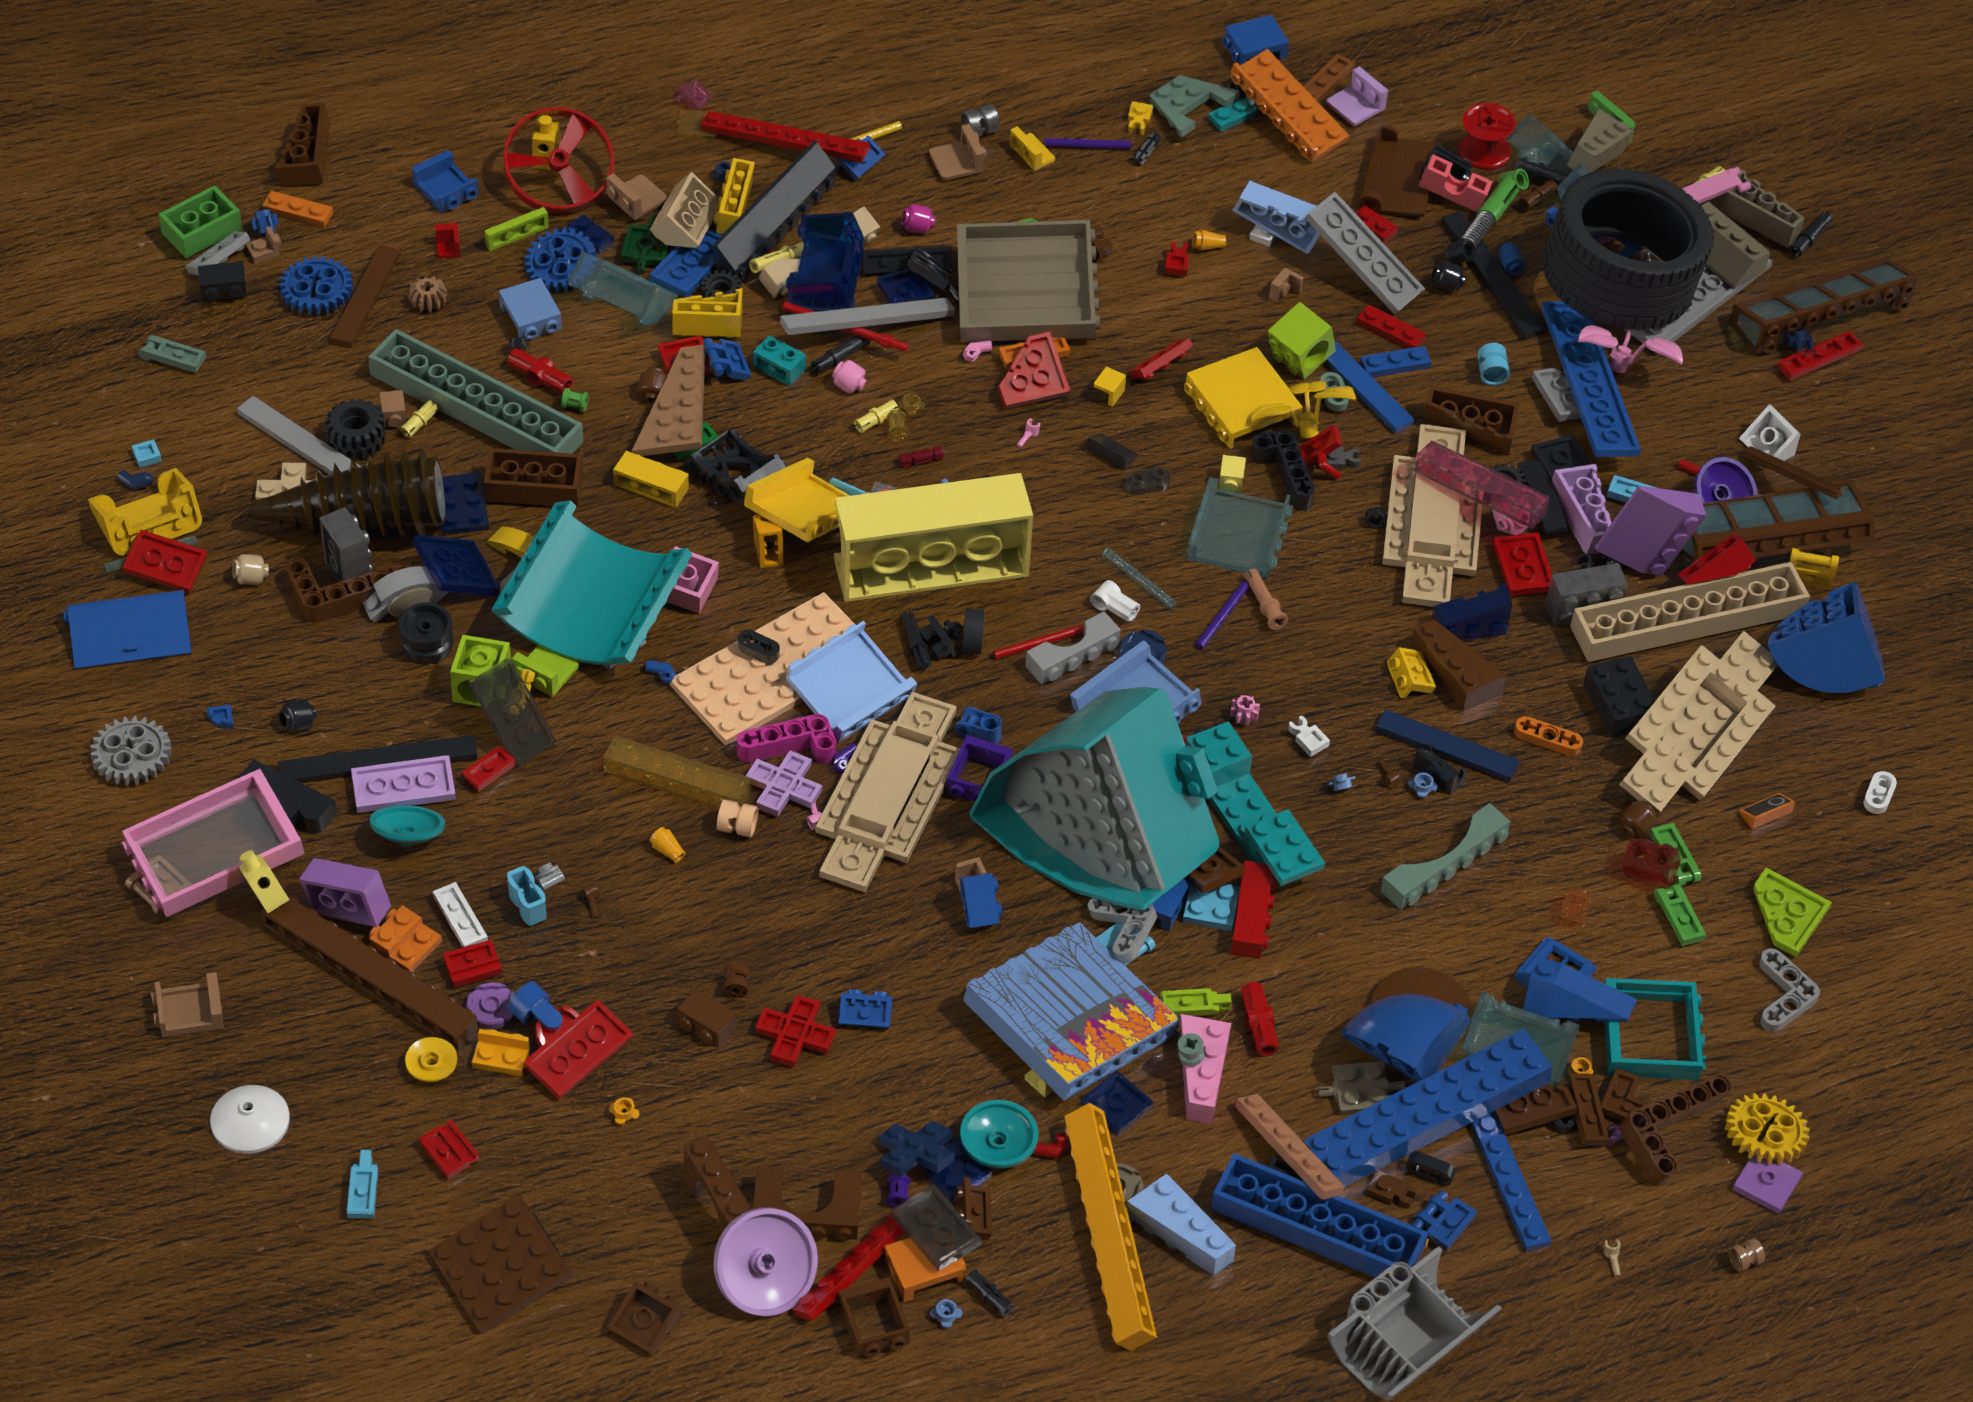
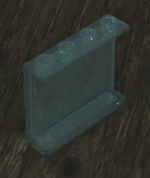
M1209 477L1188 543L1187 560L1244 573L1248 572L1249 574H1251L1250 569H1257L1261 577L1268 578L1270 570H1275L1278 556H1275L1276 552L1280 553L1283 539H1280L1281 535H1286L1288 522H1285L1286 518H1291L1293 505H1289L1291 495L1287 494L1285 503L1275 502L1218 489V479Z

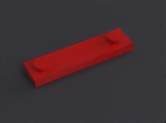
M1848 331L1813 346L1811 351L1805 349L1802 352L1778 361L1777 367L1791 381L1861 351L1863 344L1851 331Z

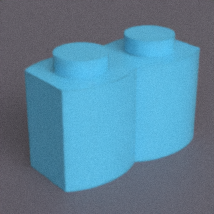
M525 866L507 872L509 897L512 903L519 907L522 920L529 926L546 920L545 894L535 884L532 872Z

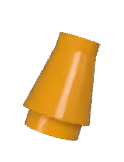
M1202 229L1194 231L1192 237L1194 249L1204 251L1225 248V235H1219Z
M661 827L650 837L649 841L652 843V847L672 859L675 863L685 856L686 852L681 848L670 829L666 830L664 827Z

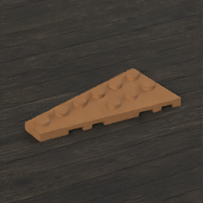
M703 345L680 348L633 447V454L647 456L702 448L705 364Z

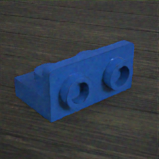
M869 135L863 140L857 139L869 142L870 150L863 162L836 158L838 162L835 165V170L842 167L856 181L885 156V152Z
M852 989L847 990V993H841L839 1025L890 1028L892 997H888V993L874 991L872 995H862L861 990Z

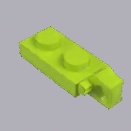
M1211 988L1160 992V1000L1178 1017H1181V1014L1189 1016L1219 1014V1012L1230 1011L1232 1006L1231 993L1217 994V992L1211 991Z

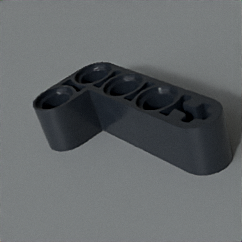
M1288 430L1260 433L1254 436L1251 459L1258 464L1276 462L1293 507L1299 511L1309 510L1313 505L1315 488L1295 435Z

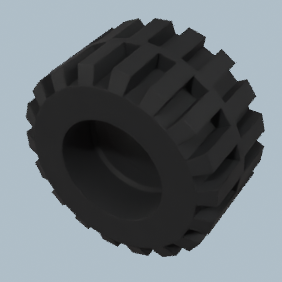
M349 399L347 402L341 401L340 405H334L332 411L328 412V418H326L328 444L347 458L350 457L353 460H358V458L366 459L369 454L373 456L376 454V450L380 451L383 448L382 444H385L386 441L383 412L380 411V407L373 405V402L369 400L365 402L364 399Z

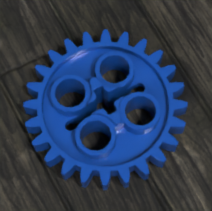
M566 227L563 228L562 232H558L557 228H555L554 234L546 231V237L539 235V242L532 241L533 248H527L528 255H525L526 263L524 264L528 277L532 280L541 278L548 291L555 288V292L558 293L560 288H563L567 292L569 286L575 290L576 283L584 285L583 278L590 279L589 272H595L594 265H597V254L594 244L590 242L588 236L584 237L583 232H579L576 235L574 228L569 233H567Z
M313 256L310 261L304 257L303 263L296 260V266L288 265L289 271L284 270L283 277H280L281 298L285 299V304H291L292 310L299 308V313L307 310L308 315H311L313 311L320 315L323 310L329 314L330 308L337 311V304L344 306V300H350L349 294L353 293V279L351 272L347 270V266L342 267L341 261L334 264L333 258L325 261V256H322L320 260Z

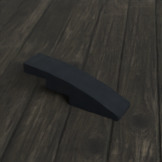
M1540 460L1518 463L1517 469L1519 468L1521 474L1524 473L1526 484L1524 491L1531 501V511L1544 533L1550 534L1567 531L1568 527L1556 492Z

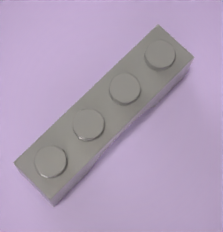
M1102 612L1085 621L1084 638L1079 643L1060 647L1044 642L1027 651L1026 668L1041 685L1054 681L1066 672L1077 669L1085 662L1092 661L1106 651L1115 649L1120 643L1121 629L1105 612Z

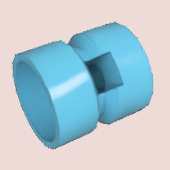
M1489 343L1480 347L1477 357L1482 382L1490 386H1497L1506 382L1510 377L1505 347L1499 343Z

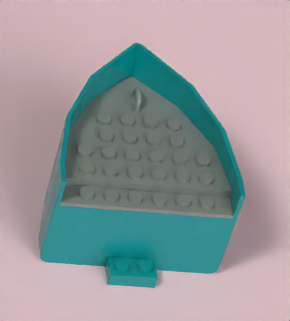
M1136 687L1102 693L990 772L970 811L971 818L1029 868L1075 893L1143 911L1206 861L1219 848V838L1204 799L1212 797L1218 792L1204 749L1185 746L1168 695L1165 690L1157 688Z

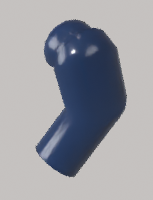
M122 470L118 473L117 480L133 490H138L153 483V476L146 472L131 475Z

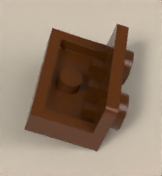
M964 1177L960 1185L956 1186L954 1192V1200L958 1202V1209L955 1213V1224L958 1225V1233L962 1236L989 1239L992 1235L990 1188L970 1185V1178Z

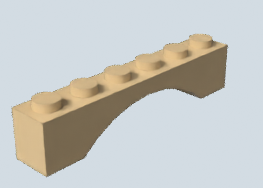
M862 207L846 218L839 238L827 250L815 256L802 259L779 258L763 268L758 279L774 299L781 294L786 296L789 294V291L793 290L794 286L797 284L802 286L813 274L820 275L827 269L828 265L831 263L836 265L844 258V255L855 253L863 243L870 244L877 238L876 233L880 226L868 210Z

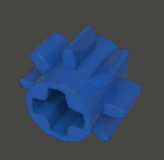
M270 209L255 212V218L250 220L252 231L258 230L259 235L266 234L265 228L269 226L275 232L274 226L279 224L277 215H271Z

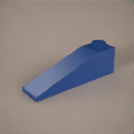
M1540 957L1530 976L1523 1014L1547 1021H1556V1018H1571V1021H1579V1018H1591L1601 1022H1628L1637 1000L1565 964Z

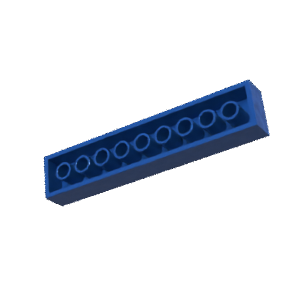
M1522 1029L1304 1139V1144L1346 1187L1550 1083L1552 1066L1527 1031Z

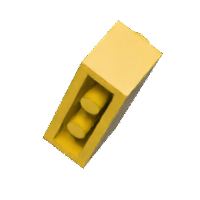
M628 451L624 453L613 469L614 485L677 508L689 489L687 473Z

